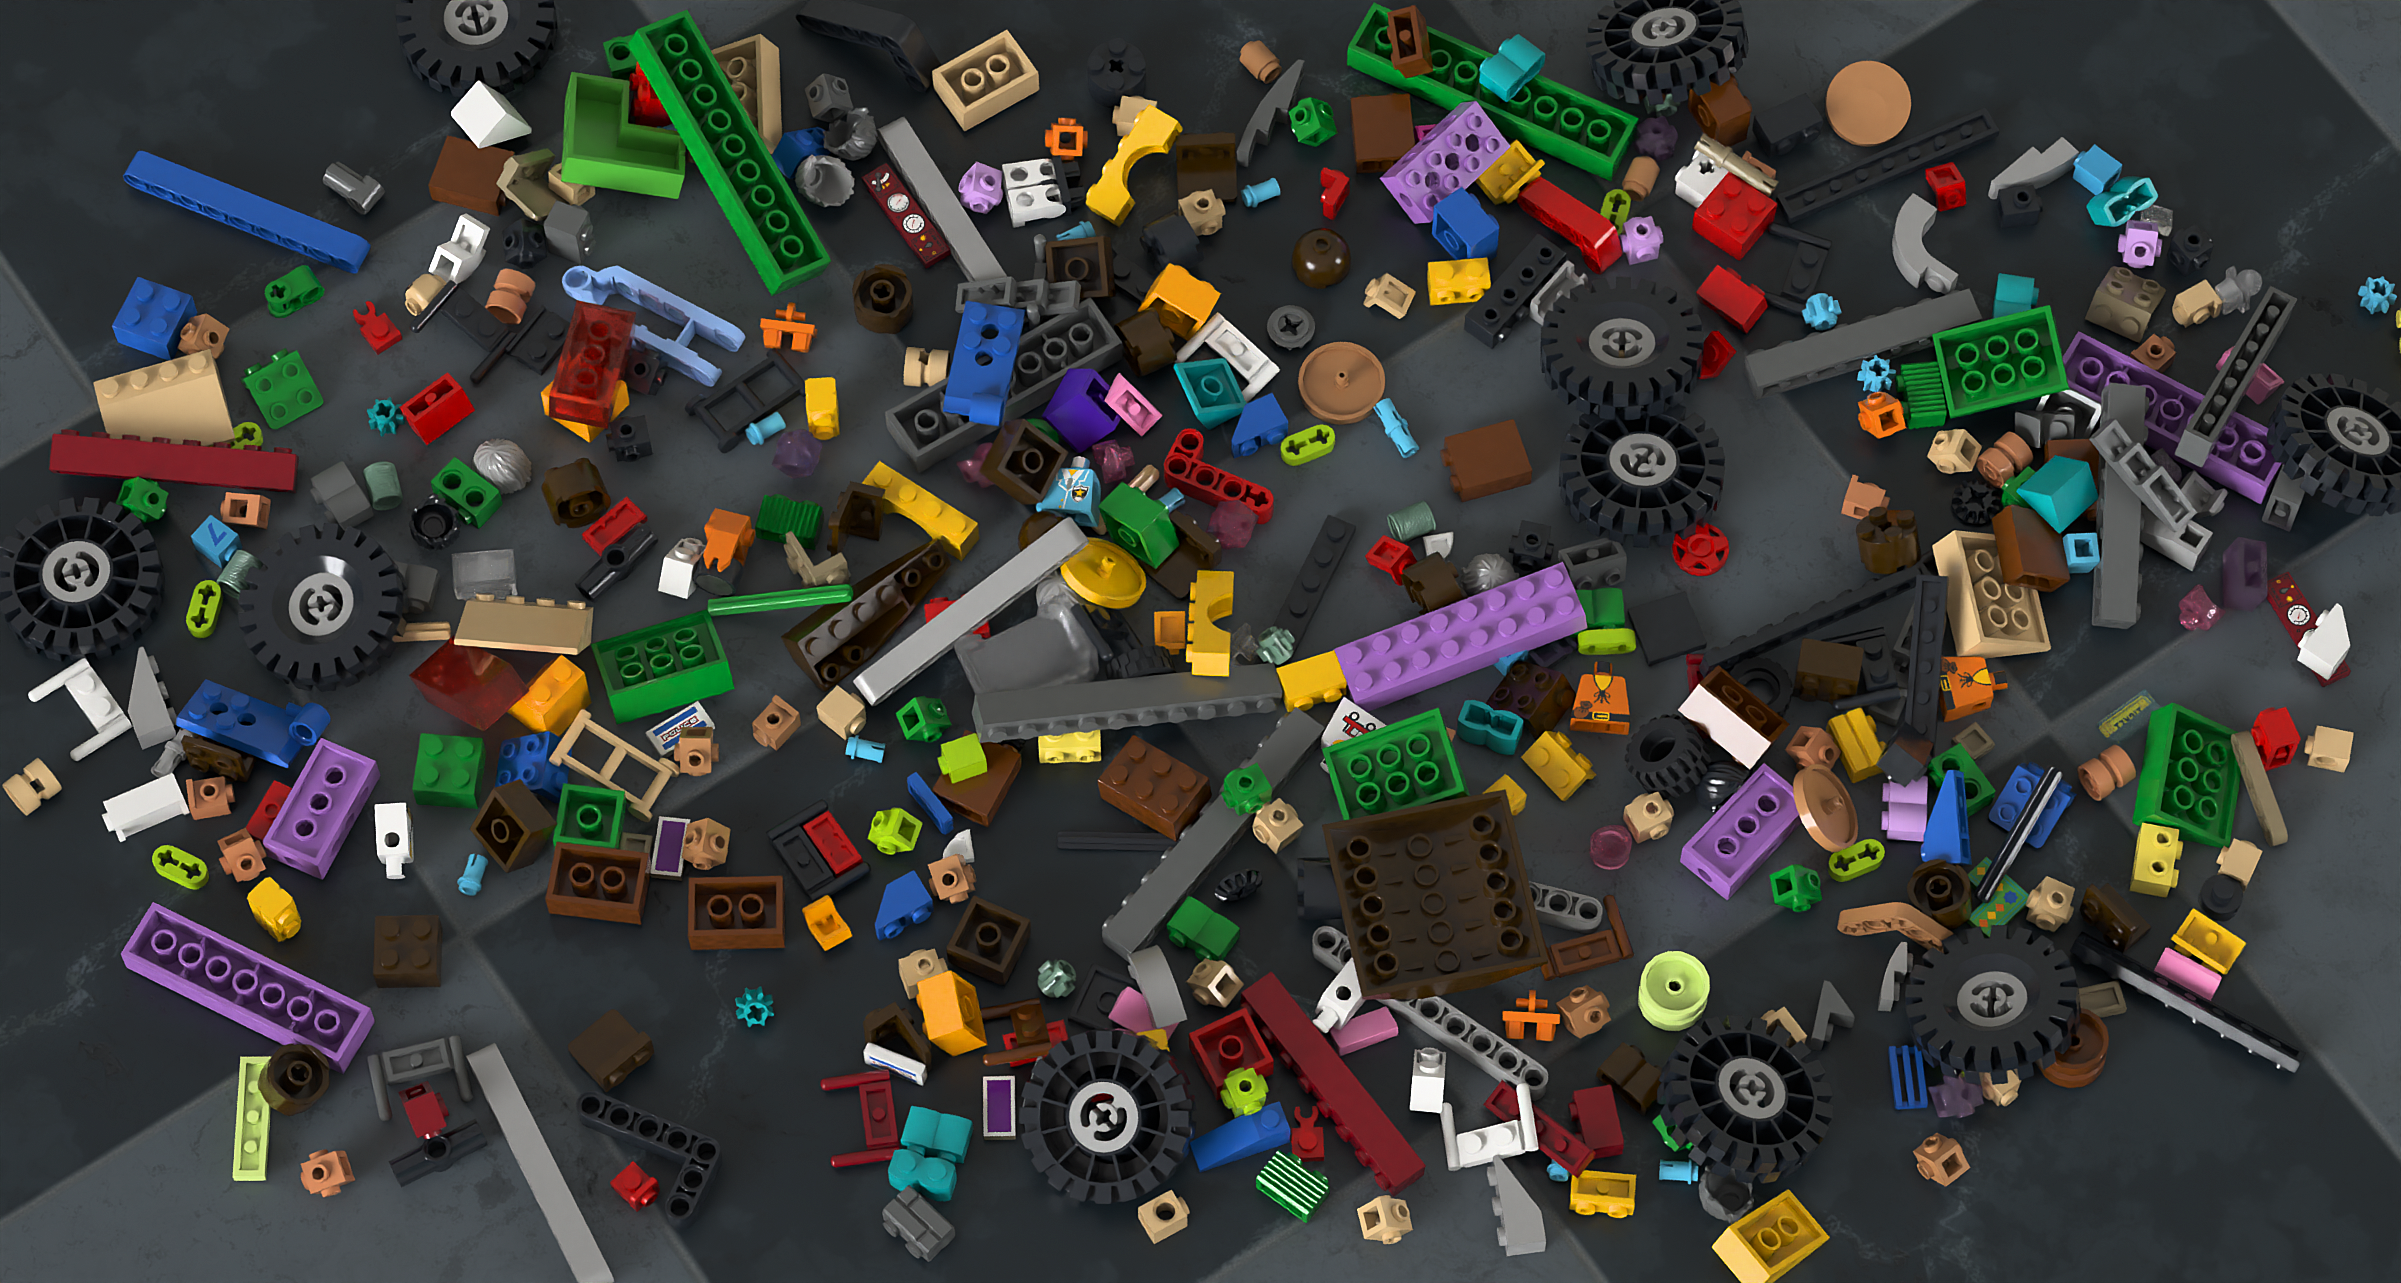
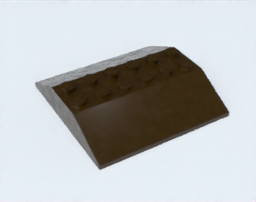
M1506 789L1322 825L1362 1000L1425 999L1486 987L1548 964Z

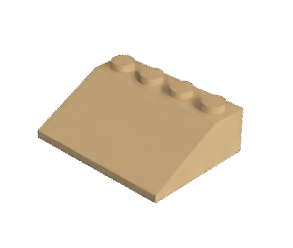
M758 34L711 50L770 154H773L782 138L779 48L763 35ZM688 151L689 161L691 163H695L690 152Z
M210 349L93 382L104 426L111 439H122V435L127 434L140 436V441L152 442L153 437H163L171 439L170 444H183V440L201 441V446L212 447L213 442L231 443L236 441L219 370Z
M1954 530L1932 545L1939 576L1949 577L1947 612L1958 657H1983L1987 659L2045 652L2051 649L2038 591L2004 584L1994 534Z
M476 593V598L472 597L466 602L454 639V645L577 655L591 644L593 607H585L584 601L569 600L567 605L555 604V599L537 598L535 603L524 602L525 597L509 595L506 596V600L494 599V594Z

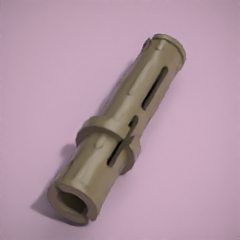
M1705 133L1701 136V140L1694 147L1695 150L1715 161V166L1718 168L1724 167L1767 197L1772 194V189L1774 190L1778 184L1777 180L1775 181L1734 154L1731 147L1727 146L1725 148Z

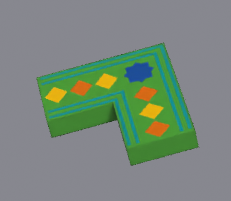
M1987 856L1968 874L1970 886L1974 890L1977 889L1992 863ZM2005 874L1990 902L1982 903L1973 911L1967 923L1972 928L1981 926L1983 937L1990 938L1991 925H2008L2026 907L2029 894Z

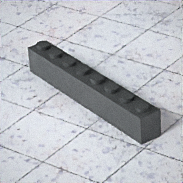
M2272 286L2269 287L2184 430L2175 455L2201 468L2203 467L2285 328L2297 298Z
M1970 289L1962 291L1952 290L1943 297L1933 300L1926 298L1910 307H1896L1887 314L1877 317L1876 315H1870L1854 324H1840L1831 331L1824 333L1814 332L1798 341H1784L1775 348L1755 350L1745 357L1743 371L1755 399L1759 400L1860 369L1863 360L1869 362L1874 359L1875 355L1880 359L1890 360L1933 347L1932 334L1982 322L1983 318Z
M2118 383L2108 384L2101 394L2100 428L2109 419H2116L2132 442H2139L2143 447L2148 438V427L2144 426L2145 415L2149 409V397L2145 396L2146 387ZM2099 452L2097 488L2099 498L2097 499L2096 534L2100 563L2094 567L2092 625L2128 629L2139 620L2141 614V605L2137 602V592L2141 589L2142 574L2138 573V567L2143 556V544L2140 543V532L2144 528L2145 521L2144 514H2141V503L2143 502L2126 485Z

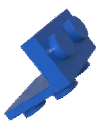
M548 731L504 740L500 746L495 787L521 779L532 793L537 792L553 803H560L563 783L568 784L569 767L563 763L560 766H556L549 761V758L562 738ZM572 747L567 753L570 757H572Z
M2029 762L2028 765L2026 763L2017 765L1991 809L1989 819L2010 832L2045 769L2033 762ZM2060 779L2025 842L2035 848H2040L2044 845L2065 808L2070 806L2077 794L2070 791L2072 786L2069 783Z

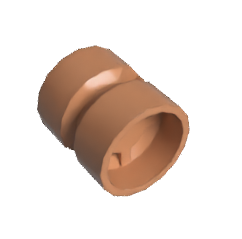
M503 269L499 272L493 286L496 290L490 293L484 308L502 323L516 325L523 318L527 308L525 303L529 302L533 294L535 282L519 271Z
M2007 432L1994 443V448H1988L1977 458L1976 466L1986 481H1989L1996 488H2002L2004 483L2014 475V472L2019 473L2033 462L2034 458L2031 449L2022 438L2013 432Z
M2112 745L2099 753L2098 759L2088 760L2077 768V774L2084 789L2097 801L2110 795L2115 786L2118 788L2123 787L2136 778V770L2131 759L2117 745Z

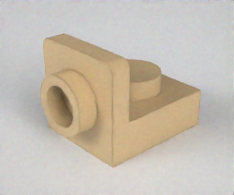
M1386 273L1377 280L1374 278L1370 281L1365 289L1367 297L1363 305L1369 308L1377 304L1400 319L1405 316L1416 291Z
M1785 1007L1777 1012L1770 1010L1760 1018L1768 1021L1766 1034L1775 1030L1777 1026L1790 1032L1791 1035L1786 1042V1045L1790 1048L1800 1040L1805 1044L1807 1035Z

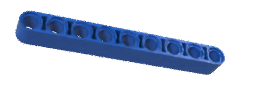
M137 151L123 175L124 180L132 187L349 273L358 272L371 249V245L358 235L145 151Z

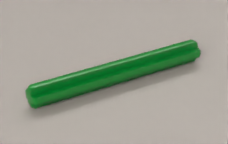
M839 584L711 598L708 600L707 609L710 616L715 617L852 601L853 590L850 584Z

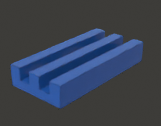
M914 772L907 777L909 793L941 833L946 835L954 829L953 817L918 773Z
M1908 1045L1901 1048L1890 1046L1888 1054L1895 1110L1927 1108L1928 1100L1922 1052H1918L1915 1045L1909 1048ZM1911 1055H1914L1919 1101H1915L1909 1057ZM1897 1056H1902L1908 1100L1902 1102Z

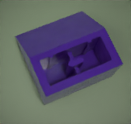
M1069 368L1042 418L1077 453H1081L1115 430L1121 416L1104 401L1111 387L1094 369Z

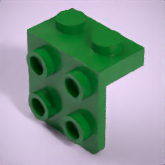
M286 348L270 355L272 361L261 366L260 362L244 369L243 371L246 375L239 378L244 388L249 389L267 424L273 430L283 427L323 404V398L297 350L288 352Z

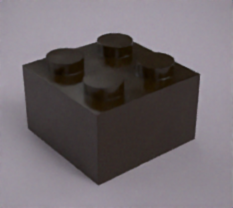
M1097 236L1046 242L1049 284L1076 280L1081 285L1080 301L1090 297L1092 300L1116 297L1110 237Z
M1025 419L1005 421L978 472L1022 505L1042 503L1068 451Z
M1803 638L1792 696L1799 697V699L1806 702L1818 700L1829 702L1831 705H1833V701L1836 699L1855 696L1859 683L1864 648Z
M519 779L493 788L470 830L507 874L534 864L555 829L557 822L522 780Z
M973 895L946 948L948 962L1001 986H1005L1031 935L1030 919Z
M439 915L375 916L373 976L378 988L441 987L443 928Z

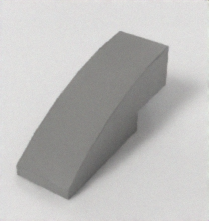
M2063 137L2042 154L2032 147L1991 181L1988 196L1991 199H1996L1999 189L2033 184L2035 189L2043 187L2074 168L2073 163L2079 151Z

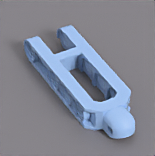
M618 265L604 268L599 272H595L586 266H574L567 270L562 278L565 292L583 303L589 326L638 351L643 352L646 347L661 353L660 359L669 362L667 366L706 386H714L722 375V371L720 368L717 369L711 363L700 358L698 353L686 348L694 335L697 334L732 352L738 351L746 338L744 333L733 324ZM617 293L684 327L676 341L669 338L665 340L649 332L646 326L641 325L639 327L622 318V314L618 312L614 314L601 306L609 295Z

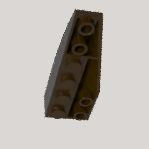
M935 538L851 586L853 590L852 601L823 605L782 635L781 639L794 662L822 692H826L876 654L952 565V562L940 540Z

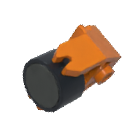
M715 508L704 527L707 545L700 557L693 581L700 589L710 594L729 597L736 594L744 572L748 549L754 542L755 529H752L749 516Z

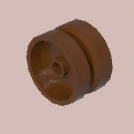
M2081 1008L2082 1014H2079L2080 1026L2077 1035L2071 1034L2072 1044L2066 1052L2062 1054L2054 1050L2056 1062L2045 1070L2038 1065L2045 1078L2056 1085L2067 1088L2084 1087L2095 1081L2103 1071L2109 1044L2107 1027L2099 1016L2084 1008Z

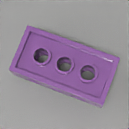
M1477 101L1460 103L1380 179L1414 224L1430 223L1433 220L1434 205L1460 187L1466 189L1511 146Z
M320 738L263 840L267 856L323 880L381 776L376 761Z
M1763 763L1738 789L1737 793L1687 842L1682 849L1680 862L1728 901L1802 823L1794 800L1793 786ZM1742 830L1749 831L1750 833H1744ZM1722 851H1725V852H1728V853H1730V854H1723V853H1721V852H1722Z

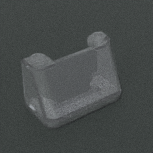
M1065 592L1043 598L1038 607L1037 616L984 640L979 634L968 633L954 643L955 652L975 695L1087 683L1096 677L1099 671L1098 652L1070 612L1072 605Z

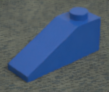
M1947 770L1923 835L1924 844L1921 845V857L1924 862L1941 859L1946 860V863L1952 865H1972L1964 772Z
M1280 1101L1262 1107L1260 1111L1252 1115L1245 1116L1243 1114L1190 1142V1147L1199 1171L1203 1172L1290 1143V1127Z

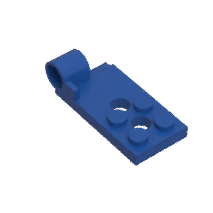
M966 301L945 393L943 412L969 416V422L1000 427L1004 417L1025 320V310ZM993 329L998 332V336L989 340L985 339L982 333L985 330ZM986 355L991 357L993 361L987 366H981L976 363L977 358Z
M205 679L177 716L176 726L288 768L304 746H312L316 743L331 719L327 710L316 703H307L304 707L289 702L285 710ZM214 711H222V712H224V713H221V714H219V715H215V714H213L212 712H214ZM247 721L253 724L250 726H244L240 723Z

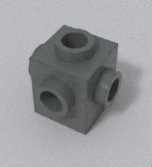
M823 73L805 88L808 105L814 119L834 123L835 120H840L848 111L853 109L848 86L843 78Z

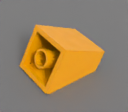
M561 654L545 664L504 709L533 733L550 731L559 737L573 723L580 710H585L592 703L585 672Z

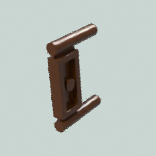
M1606 895L1603 898V904L1612 930L1608 929L1553 944L1549 948H1547L1543 937L1548 964L1542 965L1540 968L1545 981L1616 963L1621 959L1626 960L1634 956L1613 895Z
M1039 997L980 1008L982 1021L1011 1015L1018 1048L985 1054L983 1056V1063L986 1066L1049 1054L1048 1050L1052 1048Z

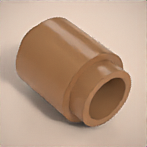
M1260 40L1250 41L1242 47L1239 60L1258 81L1268 84L1279 76L1282 71L1279 59Z
M1648 156L1636 157L1632 160L1622 182V190L1629 194L1631 200L1640 202L1649 196L1660 172L1656 161Z

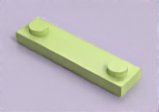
M272 1056L240 1057L233 1163L234 1181H260L267 1178L271 1106L264 1100L257 1083L262 1068Z

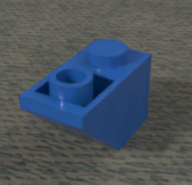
M813 127L784 133L772 154L778 169L789 179L796 178L797 168L809 156H828L831 152L824 149L823 139L825 136L823 131L825 130Z
M1273 393L1245 404L1231 440V454L1234 459L1239 456H1249L1264 445L1277 444L1288 435V420Z
M914 870L886 885L875 922L876 936L879 941L886 937L893 938L899 935L904 927L912 923H921L934 912L933 900Z

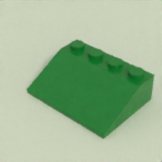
M2050 305L1932 334L1951 419L2069 390L2061 343Z
M708 609L590 644L616 724L631 722L637 718L661 713L667 709L691 704L697 700L721 695L735 689L728 660Z
M2171 703L2152 711L2132 823L2141 827L2142 823L2179 829L2178 839L2223 848V846L2229 848L2241 778V771L2231 744V735L2238 732L2176 703Z
M1439 708L1322 749L1343 820L1470 796Z

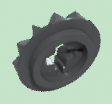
M1295 305L1280 307L1268 319L1267 330L1269 338L1276 343L1277 347L1283 346L1289 351L1296 347L1302 349L1304 344L1312 340L1315 331L1314 319L1302 307ZM1286 320L1292 327L1298 326L1296 328V336L1290 331L1284 332L1286 330Z

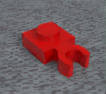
M367 301L365 303L369 313L360 315L354 309L353 315L355 321L363 326L360 328L362 336L379 355L402 340V335L385 313L377 317L374 304Z
M1312 1106V1116L1310 1118H1303L1300 1115V1107H1296L1294 1120L1300 1128H1291L1292 1153L1298 1156L1302 1162L1324 1161L1323 1127H1314L1318 1121L1317 1107Z

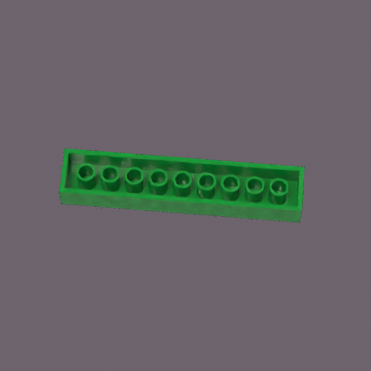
M1376 3L1372 4L1348 46L1347 66L1449 111L1454 110L1460 103L1477 101L1500 133L1608 181H1612L1636 137L1639 118L1539 74L1527 82L1511 100L1505 102L1479 82L1480 65L1487 57L1492 58L1494 55L1427 26L1434 71L1405 78L1399 70L1394 69L1391 60L1393 48L1387 34V26H1389L1387 12L1392 10Z
M686 9L637 29L628 44L629 48L771 296L822 275L831 262L830 257L688 10Z

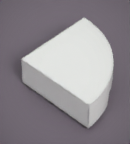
M1453 532L1423 537L1426 556L1438 551L1445 561L1453 547Z
M970 829L958 833L950 841L944 850L943 859L960 854L964 856L966 863L974 862Z

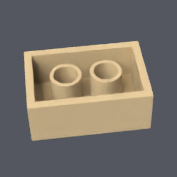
M1008 30L932 71L934 90L964 131L1039 90L1038 71Z

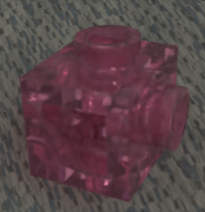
M1240 500L1219 502L1216 510L1211 515L1206 533L1214 534L1221 542L1222 549L1230 550L1231 548L1245 547L1251 539L1252 531L1259 516Z

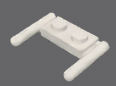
M1218 312L1176 353L1177 361L1175 363H1184L1206 342L1221 358H1226L1228 364L1250 383L1242 391L1246 403L1280 371L1275 363L1271 362L1264 353Z
M85 658L29 692L30 700L37 702L65 684L99 734L70 752V756L74 761L81 760L133 727Z
M1520 1083L1516 1087L1521 1115L1520 1121L1505 1122L1458 1134L1457 1137L1452 1106L1449 1103H1442L1440 1117L1448 1169L1450 1171L1459 1170L1461 1167L1468 1168L1492 1162L1494 1155L1504 1159L1523 1154L1525 1151L1539 1149L1528 1084Z

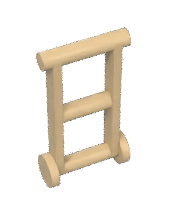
M581 709L549 758V761L556 766H560L561 763L567 765L602 788L625 791L609 780L624 756L628 754L658 773L641 800L625 791L626 801L630 804L629 812L641 821L649 822L653 817L649 811L669 778L671 776L678 777L680 774L679 766L666 758H660L657 762L589 720L591 714ZM583 728L616 747L599 774L567 755Z

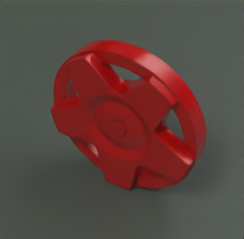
M1708 523L1703 528L1696 525V533L1685 540L1676 534L1674 544H1672V556L1676 564L1686 573L1695 576H1708L1718 572L1725 565L1729 554L1727 537L1717 527ZM1677 547L1685 552L1682 559L1678 554ZM1724 550L1723 557L1719 561L1716 554ZM1701 563L1706 569L1694 568V566Z

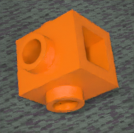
M1058 118V123H1051V130L1046 129L1045 147H1050L1052 155H1060L1061 160H1074V156H1082V148L1087 149L1088 132L1083 131V126L1077 124L1075 118ZM1067 132L1070 134L1071 138L1068 143L1060 141L1062 133Z
M1874 392L1868 395L1867 399L1858 402L1861 412L1858 414V420L1862 429L1867 430L1878 439L1890 436L1906 428L1901 402L1888 393Z

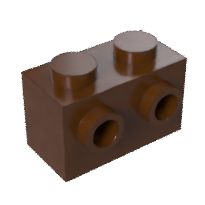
M1415 5L1387 12L1389 23L1387 34L1392 43L1393 53H1391V60L1394 69L1399 70L1405 78L1434 71L1426 19Z

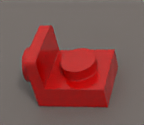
M1953 162L1925 169L1926 180L1936 195V207L1940 212L1966 205L1965 180Z
M1324 167L1321 171V185L1325 187L1320 202L1323 203V216L1334 220L1350 193V178L1346 177L1339 170H1330Z
M1712 331L1704 341L1703 368L1701 377H1697L1699 379L1718 377L1736 353V350L1719 331Z
M1383 535L1365 555L1369 564L1390 573L1395 584L1399 586L1403 585L1401 575L1404 573L1401 571L1417 562L1409 546L1386 535Z
M634 1161L610 1182L611 1187L637 1212L643 1206H650L657 1199L658 1192L660 1191L658 1180L654 1177L650 1178Z

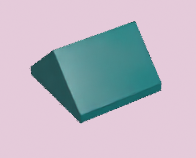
M1226 358L1174 365L1173 368L1196 417L1208 430L1242 413L1247 403Z
M2057 455L2049 460L2016 491L2059 534L2099 498L2089 463Z

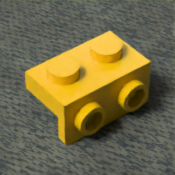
M1517 139L1509 144L1511 147L1475 180L1495 205L1504 201L1509 204L1518 197L1517 194L1521 192L1519 188L1525 182L1528 185L1536 177L1540 176L1539 169L1545 164L1542 159L1535 161Z
M1545 731L1521 758L1562 801H1567L1586 779L1592 780L1596 774L1591 769L1592 763L1583 754L1579 753L1577 755L1570 747L1572 742L1559 731L1557 733Z
M2195 908L2191 910L2177 933L2171 938L2172 941L2177 943L2174 947L2175 950L2188 958L2194 954L2203 960L2202 966L2217 974L2218 972L2227 974L2247 944Z
M1584 1170L1578 1178L1572 1175L1569 1209L1576 1210L1577 1213L1583 1215H1592L1595 1212L1608 1213L1609 1216L1615 1218L1633 1215L1636 1175Z

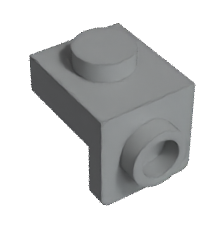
M2195 471L2189 472L2178 486L2197 511L2194 516L2198 519L2209 515L2214 516L2220 512L2225 504L2223 500L2228 494V491L2224 488L2215 491Z

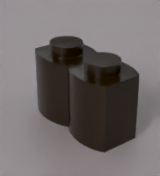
M1622 1042L1598 1068L1596 1076L1604 1085H1611L1612 1091L1619 1095L1632 1109L1645 1116L1658 1102L1657 1089L1662 1083L1658 1080L1662 1068L1658 1065L1652 1066L1644 1059L1645 1055L1635 1045L1629 1046Z

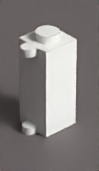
M173 773L104 801L107 813L103 814L102 817L108 831L115 830L119 841L122 842L126 840L125 837L182 813L186 815L190 812Z

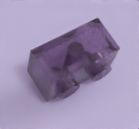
M2237 537L2223 552L2224 607L2253 612L2267 597L2266 542Z

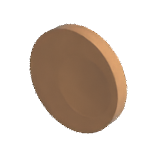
M1860 61L1843 68L1830 83L1825 96V112L1833 130L1845 141L1863 147L1878 146L1892 140L1905 126L1911 110V96L1904 79L1890 66L1876 61Z
M1350 342L1329 343L1314 350L1304 360L1298 377L1299 395L1307 410L1322 421L1338 425L1356 423L1370 416L1375 411L1374 406L1383 399L1385 391L1384 370L1376 356L1360 345Z
M1812 764L1800 770L1794 778L1793 794L1797 811L1809 834L1820 846L1831 852H1840L1852 846L1858 836V820L1854 804L1843 783L1831 770L1820 764Z

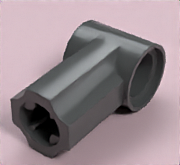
M339 161L332 163L326 169L323 177V183L346 198L348 204L363 215H366L385 194L384 188L375 179L367 175L362 177Z

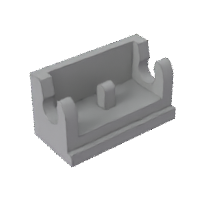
M1567 260L1531 300L1529 317L1543 326V319L1547 311H1553V303L1561 295L1570 298V289L1580 284L1587 288L1588 278L1586 274L1583 273L1581 277H1578L1574 273V264Z

